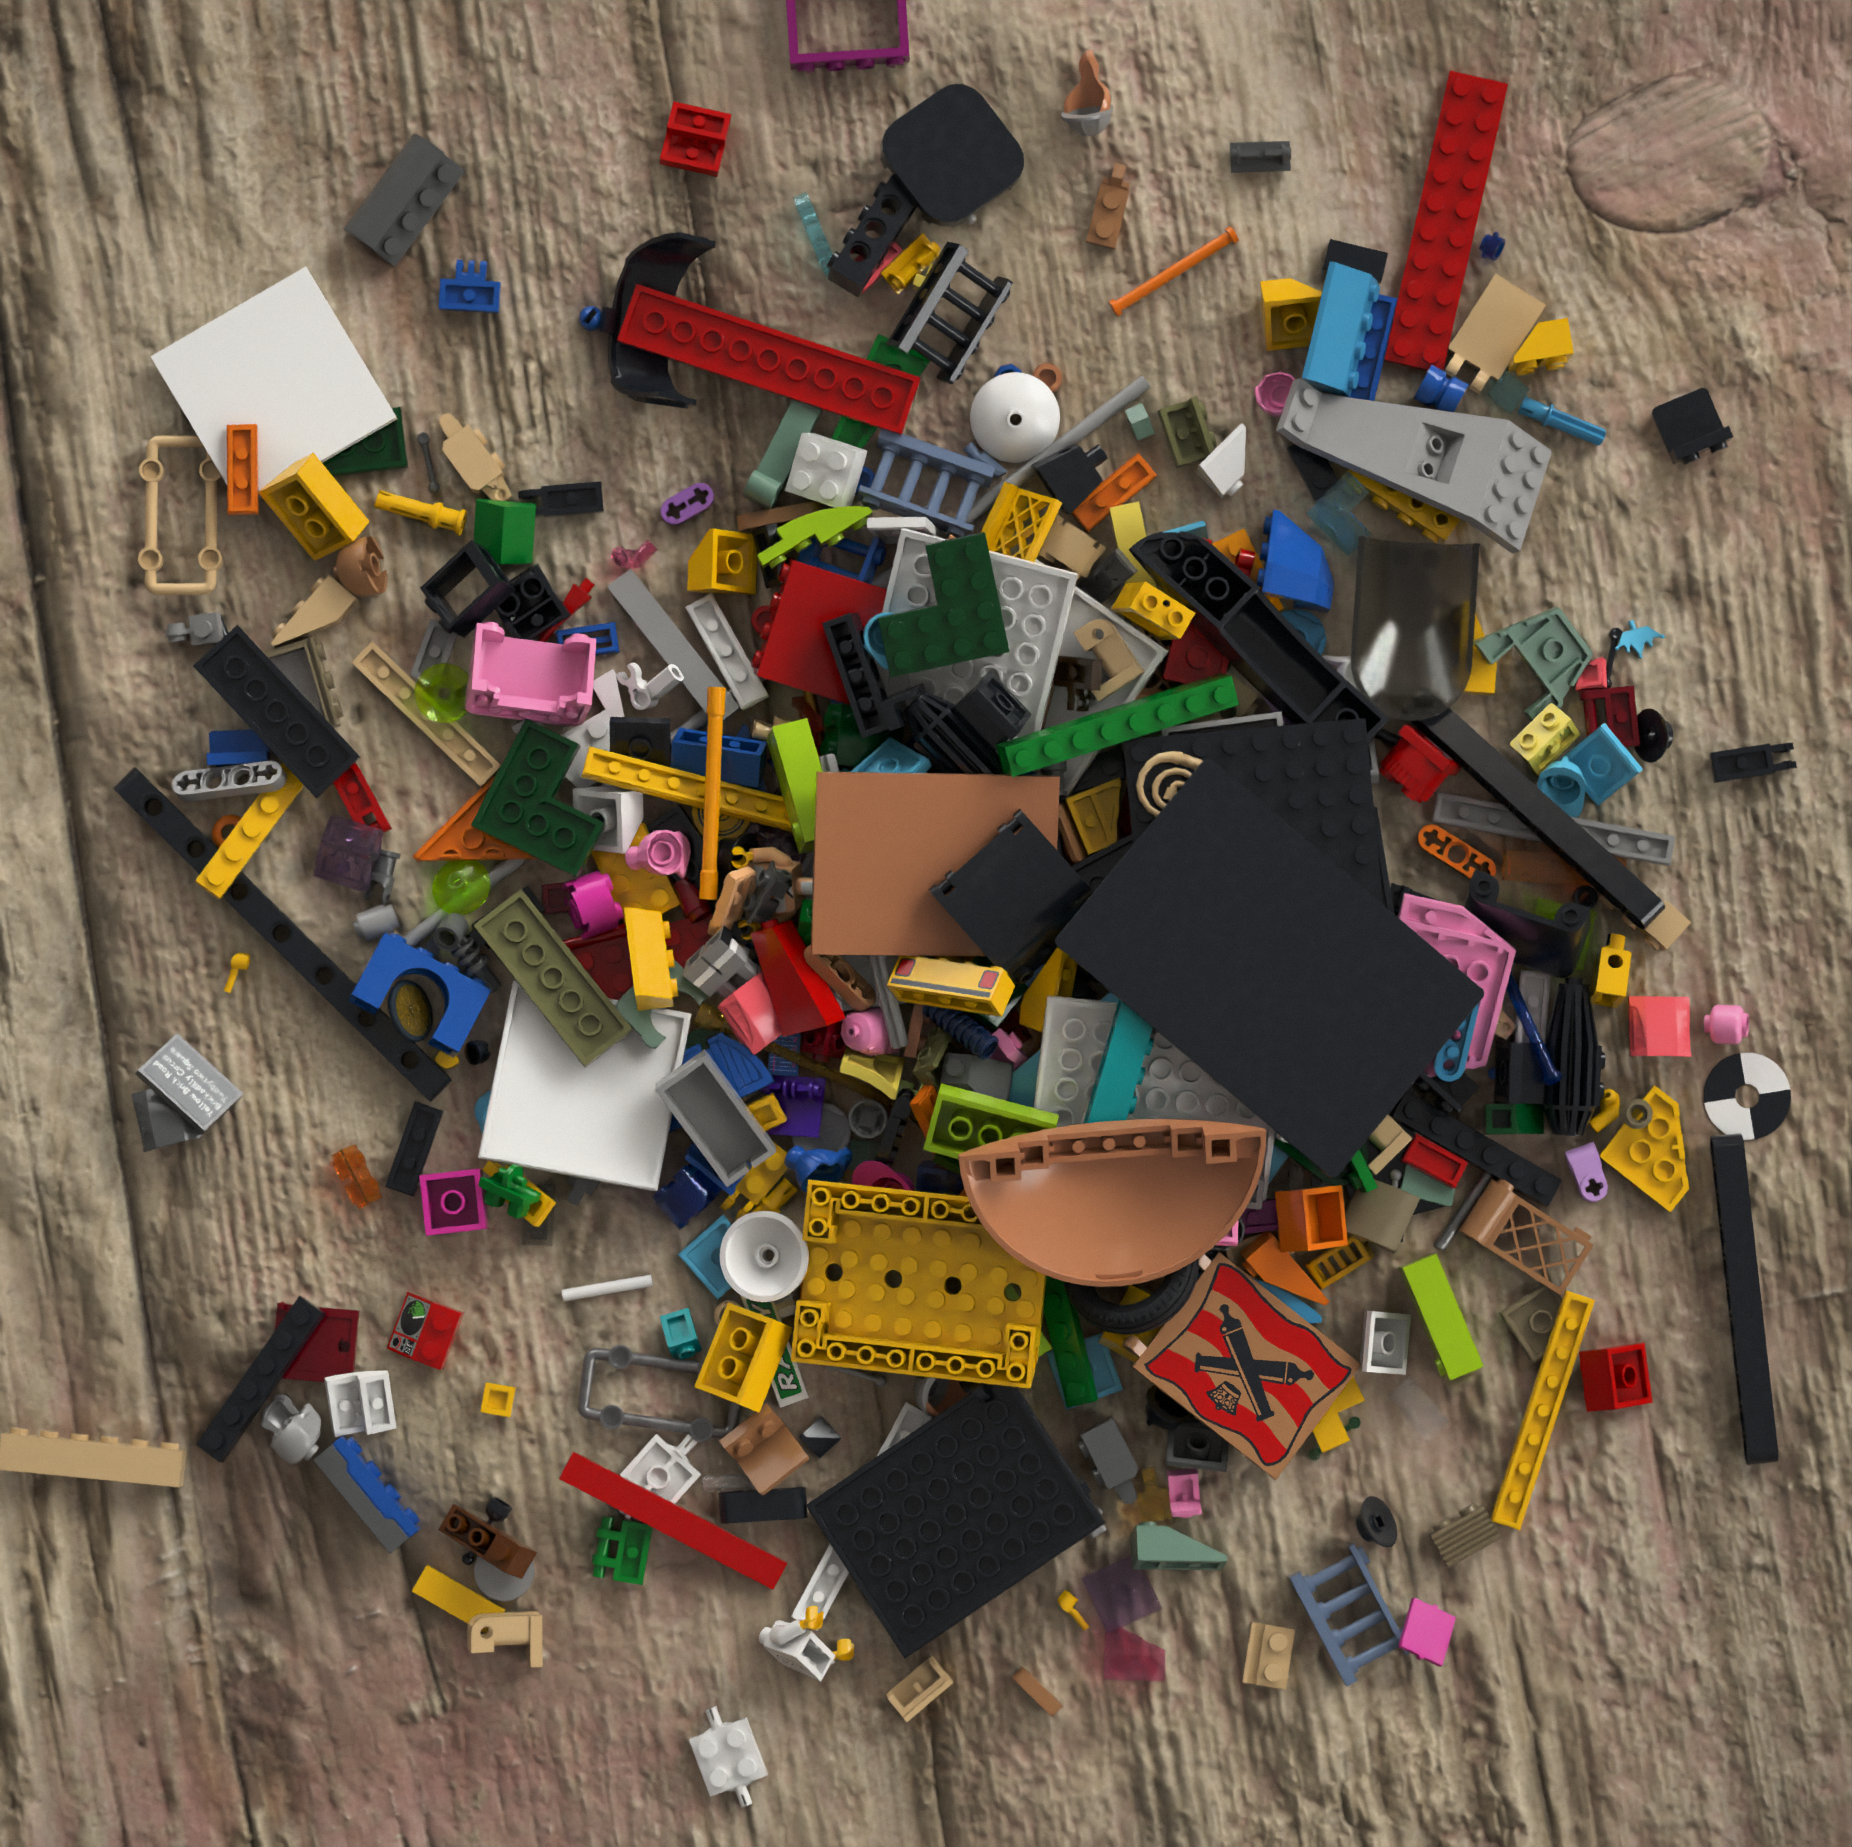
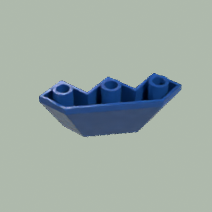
M1273 509L1271 517L1265 516L1263 534L1268 535L1267 543L1262 542L1259 559L1265 561L1264 569L1259 568L1256 584L1262 587L1261 592L1265 596L1294 600V608L1329 613L1334 580L1322 546L1281 511Z

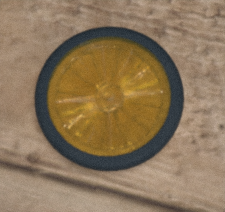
M411 980L398 981L389 993L388 1010L390 1019L396 1031L404 1039L410 1042H420L429 1035L432 1028L433 1012L431 1003L425 991L416 982Z

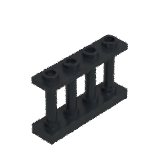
M947 241L886 344L896 351L907 354L909 350H915L941 368L936 377L938 380L953 384L963 374L964 365L970 355L974 354L978 349L979 340L984 331L993 324L995 313L999 306L1009 297L1013 282L999 276L992 281L965 262V257L969 252L968 249L961 244ZM960 272L987 291L978 307L950 288V282L955 273ZM940 298H945L972 317L963 333L935 314L934 308ZM925 324H930L956 342L948 358L919 339V334Z

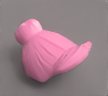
M656 830L645 836L639 846H631L626 851V864L633 870L644 868L649 873L660 876L676 873L681 879H684L691 854L690 843L687 837L680 831Z

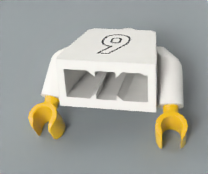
M817 1606L806 1608L804 1620L797 1619L791 1623L778 1620L772 1629L765 1627L761 1631L759 1642L764 1645L763 1647L781 1664L820 1682L829 1666L834 1664L836 1659L849 1661L854 1657V1644L851 1643L850 1639L838 1640L837 1651H831L812 1631L808 1630H818L822 1627L824 1612L817 1614Z

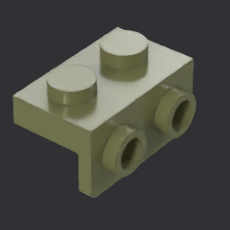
M1197 396L1191 397L1188 401L1157 411L1176 468L1206 459L1215 450L1214 448L1217 447L1214 433L1208 431L1205 422L1207 420L1205 406L1202 402L1199 403Z
M935 1026L929 1031L927 1035L928 1040L923 1050L917 1055V1063L912 1073L924 1085L934 1086L938 1094L945 1053L962 1054L964 1049L951 1037L950 1033H946L943 1028Z

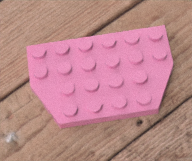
M1404 893L1398 918L1484 991V997L1478 1003L1479 1010L1465 1069L1486 1066L1516 950L1465 907ZM1456 1030L1450 1038L1453 1040L1459 1039L1461 1032ZM1434 1058L1423 1070L1429 1077L1437 1076L1433 1066ZM1450 1059L1443 1063V1067L1446 1069H1450L1454 1065V1061Z

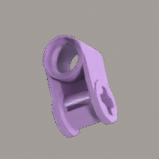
M1594 1142L1564 1151L1567 1164L1575 1179L1581 1197L1588 1202H1597L1604 1198L1607 1194L1608 1185ZM1589 1180H1592L1594 1184L1599 1183L1601 1185V1189L1597 1191L1598 1196H1594L1592 1192H1586L1585 1188L1589 1186Z

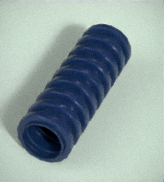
M924 1005L922 1013L925 1017H929L938 1027L943 1028L946 1033H950L951 1037L957 1038V1041L960 1044H964L965 1048L971 1049L973 1054H978L977 1056L981 1060L989 1058L997 1049L999 1039L996 1036H992L991 1032L985 1030L982 1025H978L975 1020H971V1017L964 1014L963 1011Z

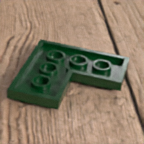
M985 532L925 544L937 604L878 617L890 677L1010 652Z
M525 719L471 826L579 878L606 826L604 822L554 799L580 745Z

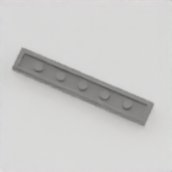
M630 568L609 584L607 588L668 665L674 664L679 668L684 676V680L681 682L707 714V688L724 686ZM727 690L723 722L741 709Z

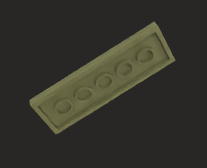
M522 889L473 925L474 929L584 1067H587L633 1031L632 1027Z

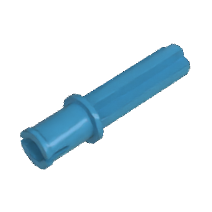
M1526 395L1518 410V414L1541 422L1543 427L1547 424L1595 445H1601L1606 435L1605 429L1557 410L1553 404L1548 406L1528 398Z

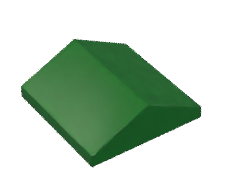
M477 498L473 541L487 548L497 564L532 563L536 504Z

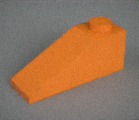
M1269 1231L1263 1232L1240 1252V1255L1246 1260L1241 1265L1253 1278L1258 1275L1267 1283L1325 1306L1330 1302L1288 1252L1281 1253L1280 1242Z

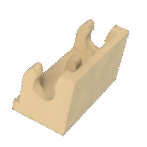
M931 1655L887 1692L886 1696L904 1720L908 1722L952 1685L953 1679Z

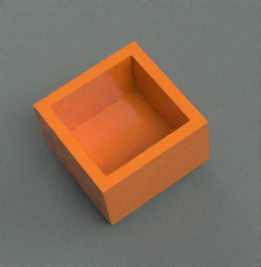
M1342 1185L1275 1192L1281 1253L1311 1251L1348 1245Z

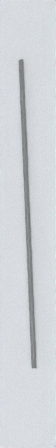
M1141 375L974 502L966 523H973L993 507L1004 482L1011 483L1019 488L1036 475L1031 467L1033 463L1072 444H1077L1150 388L1146 379ZM941 531V538L948 539L949 536H947L946 532ZM893 565L874 578L871 584L887 588ZM759 677L761 682H764L766 680L765 678ZM729 688V689L727 690L728 693H729V694L731 695V697L735 700V702H737L735 696L733 695L731 689ZM702 709L679 727L699 731L708 724V715ZM678 727L677 729H675V730L671 733V751H672V741H673V739H674V737H675V735H676V733H677L679 727ZM604 783V784H603L602 786H600V787H603V786H613V785H609V784H605V783ZM529 859L503 860L404 935L403 938L407 941L406 944L415 947L437 929L445 916L451 913H460Z

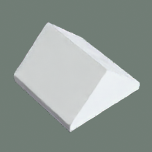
M1364 1310L1359 1361L1361 1366L1359 1371L1406 1375L1411 1314Z

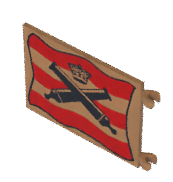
M1220 1252L1215 1255L1212 1261L1204 1254L1199 1258V1269L1203 1273L1197 1279L1192 1294L1184 1307L1161 1327L1147 1347L1134 1335L1126 1337L1122 1345L1129 1352L1139 1357L1132 1366L1134 1370L1276 1480L1356 1373L1361 1363Z

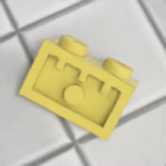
M1550 703L1510 742V746L1522 756L1529 769L1539 776L1581 734L1572 719L1553 703Z

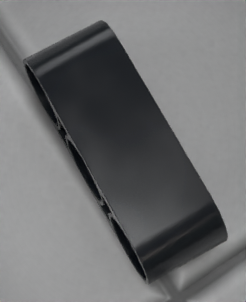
M806 1487L771 1489L763 1496L757 1490L718 1493L720 1524L808 1518Z

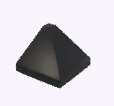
M823 1416L799 1436L819 1459L842 1439Z

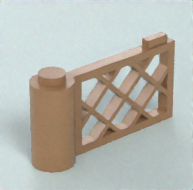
M1491 1179L1459 1231L1562 1296L1592 1249L1593 1244L1589 1242L1592 1236L1578 1227L1571 1231L1514 1194L1512 1191L1515 1187L1504 1179H1498L1497 1182ZM1518 1205L1529 1211L1532 1224L1514 1226L1512 1214ZM1534 1215L1538 1216L1544 1221L1536 1223ZM1509 1220L1511 1228L1503 1230ZM1550 1224L1555 1227L1557 1240L1540 1244L1537 1226ZM1533 1227L1536 1245L1519 1248L1516 1230ZM1512 1231L1515 1249L1502 1251L1493 1245L1499 1234ZM1560 1231L1569 1236V1238L1561 1239ZM1575 1240L1584 1246L1578 1258L1566 1260L1562 1242ZM1558 1243L1562 1261L1545 1264L1541 1247ZM1537 1248L1541 1266L1528 1268L1522 1262L1520 1251ZM1516 1252L1518 1260L1508 1254ZM1575 1262L1568 1271L1567 1263ZM1563 1264L1565 1278L1558 1287L1548 1280L1546 1268ZM1542 1269L1544 1277L1536 1273L1534 1270Z

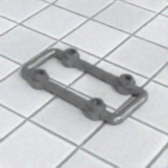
M616 1345L612 1349L593 1348L585 1354L577 1401V1410L585 1419L600 1421L607 1429H616L622 1424L690 1434L698 1442H705L711 1437L722 1439L739 1425L742 1406L730 1402L726 1427L713 1425L709 1419L704 1417L688 1422L624 1413L616 1405H608L603 1409L590 1408L589 1403L596 1360L609 1361L611 1366L616 1369H624L631 1364L699 1374L705 1359L697 1362L633 1353L625 1345Z

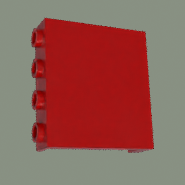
M789 558L788 564L783 563L778 581H781L782 584L779 593L774 592L771 598L769 609L773 610L770 622L765 621L763 624L760 638L764 639L761 651H755L751 667L755 668L754 674L756 676L850 705L822 623L848 613H859L863 628H865L869 619L882 613L887 589Z

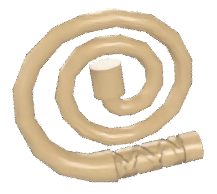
M1169 751L1158 753L1147 760L1138 774L1136 783L1139 801L1146 811L1155 817L1160 813V811L1150 805L1145 797L1143 788L1145 777L1154 766L1170 762L1196 770L1202 763L1201 759L1193 758L1190 755L1183 754V752ZM1176 767L1160 773L1152 784V797L1156 805L1161 809L1167 805L1158 794L1159 785L1162 780L1171 775H1182L1189 778L1192 775L1191 772ZM1174 781L1171 783L1170 787L1166 788L1163 799L1170 801L1178 790L1176 789L1178 787L1181 788L1185 782Z

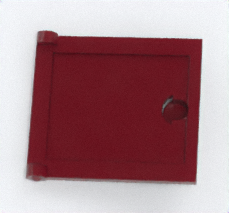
M284 1302L277 1303L275 1330L293 1305ZM318 1307L326 1315L282 1379L325 1382V1377L354 1373L360 1311Z

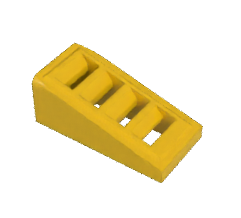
M1347 1236V1246L1329 1248L1306 1263L1305 1266L1321 1290L1373 1258L1374 1253L1367 1242L1363 1243ZM1354 1242L1362 1256L1358 1258L1349 1244ZM1341 1249L1345 1251L1351 1260L1350 1264L1347 1265L1339 1251ZM1333 1256L1341 1270L1337 1272L1328 1257ZM1320 1262H1323L1331 1276L1329 1278L1325 1277L1318 1266Z

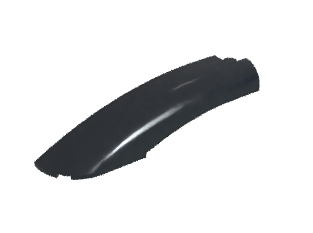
M1162 531L1141 539L1129 549L1166 595L1195 612L1191 623L1274 707L1282 711V714L1294 725L1365 718L1369 744L1389 721V718L1349 683L1299 634L1260 591V587L1210 542L1188 532L1163 533Z

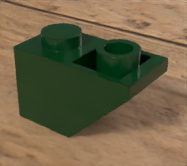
M1542 1104L1482 1105L1483 1135L1544 1134Z

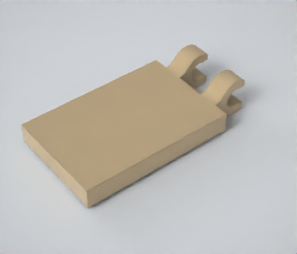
M1495 273L1448 347V351L1454 356L1444 370L1446 375L1451 378L1455 377L1465 361L1479 370V373L1468 389L1479 395L1489 378L1498 382L1546 305Z

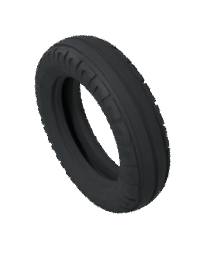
M1199 1258L1178 1271L1166 1275L1160 1287L1148 1298L1129 1305H1118L1105 1301L1099 1297L1094 1286L1078 1285L1063 1281V1284L1074 1309L1093 1326L1115 1334H1139L1165 1324L1184 1307L1192 1294L1197 1280Z

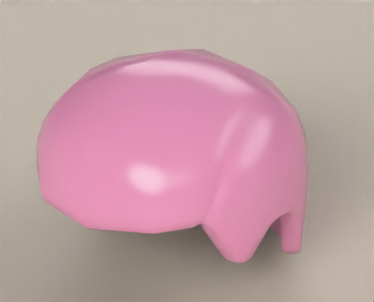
M1284 372L1265 375L1259 385L1255 387L1256 402L1259 407L1268 415L1281 417L1292 382L1296 379Z

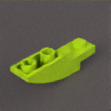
M846 506L824 509L801 516L777 528L776 533L781 540L759 553L757 559L763 568L770 565L771 569L787 560L785 557L787 553L794 549L799 553L813 543L810 539L815 537L820 547L825 544L832 547L844 539V532L851 528L856 532L867 525V518L872 516V510L870 507Z

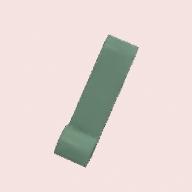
M792 399L757 470H754L744 488L743 497L767 510L774 508L788 481L801 434L812 433L822 413V409Z

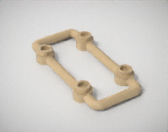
M197 435L155 436L147 443L146 459L139 467L140 476L146 481L145 548L138 555V563L145 570V587L148 592L154 595H206L214 590L217 571L222 567L224 561L222 554L217 549L218 482L221 481L222 476L206 451V459L199 466L200 476L206 481L205 548L198 555L199 565L205 570L204 583H157V571L162 567L164 561L162 554L157 549L158 482L162 480L165 473L163 465L158 461V448L204 446Z

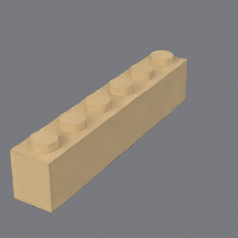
M11 1427L10 1432L1 1433L0 1470L170 1487L183 1486L187 1450L179 1449V1443L161 1442L160 1447L149 1446V1440L131 1439L130 1444L119 1443L118 1437L101 1436L100 1441L88 1440V1434L71 1433L70 1438L58 1437L59 1432L41 1430L40 1435L28 1434L29 1429Z

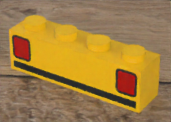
M906 955L899 956L887 983L888 988L898 1001L1000 1017L1003 1016L1015 988L1007 972L998 966H991L989 968L978 966L972 962L962 964L945 958L935 960L924 956Z

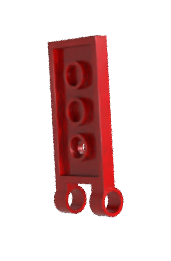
M1240 548L1234 563L1249 578L1254 564L1255 552ZM1190 622L1181 639L1170 641L1161 679L1184 685L1219 673L1226 674L1229 660Z

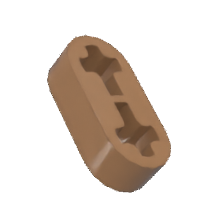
M1021 1666L1012 1676L1052 1717L1063 1707L1058 1699L1025 1667Z

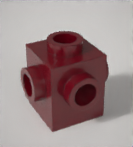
M838 1021L826 1027L805 1031L801 1051L813 1053V1060L830 1063L831 1057L842 1059L846 1047L841 1036L843 1022Z

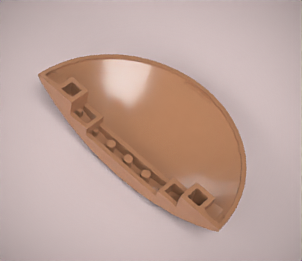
M1135 1119L1094 1122L1045 1129L991 1142L958 1154L964 1189L973 1211L992 1238L1010 1255L1024 1265L1061 1281L1097 1287L1125 1286L1147 1282L1178 1271L1211 1250L1227 1235L1245 1211L1257 1187L1266 1150V1129L1226 1122L1182 1119Z

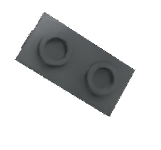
M1290 141L1230 143L1231 173L1291 171Z
M771 861L767 870L761 871L753 894H748L744 901L743 910H745L747 924L749 925L753 918L758 924L771 920L779 905V901L772 899L771 896L783 899L792 884V874L787 870L776 871L775 861Z

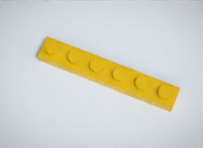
M284 763L281 764V767L287 774L284 786L277 791L260 793L195 880L198 886L218 900L223 897L304 787Z

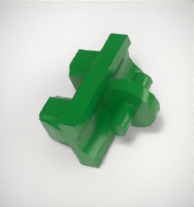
M512 1164L508 1169L501 1167L489 1179L481 1177L478 1185L485 1189V1204L491 1207H500L504 1205L506 1199L509 1201L507 1213L516 1219L527 1216L530 1204L538 1202L541 1196L540 1192L526 1186L527 1179L523 1177V1168L517 1164Z

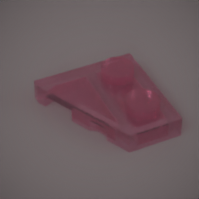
M1105 1620L1103 1680L1164 1682L1165 1650L1119 1627L1114 1622Z

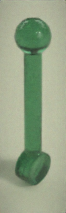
M1351 1417L1348 1424L1344 1427L1346 1433L1352 1428L1356 1429L1360 1426L1361 1422L1358 1417ZM1320 1447L1309 1451L1308 1456L1311 1460L1316 1461L1320 1458L1322 1453Z

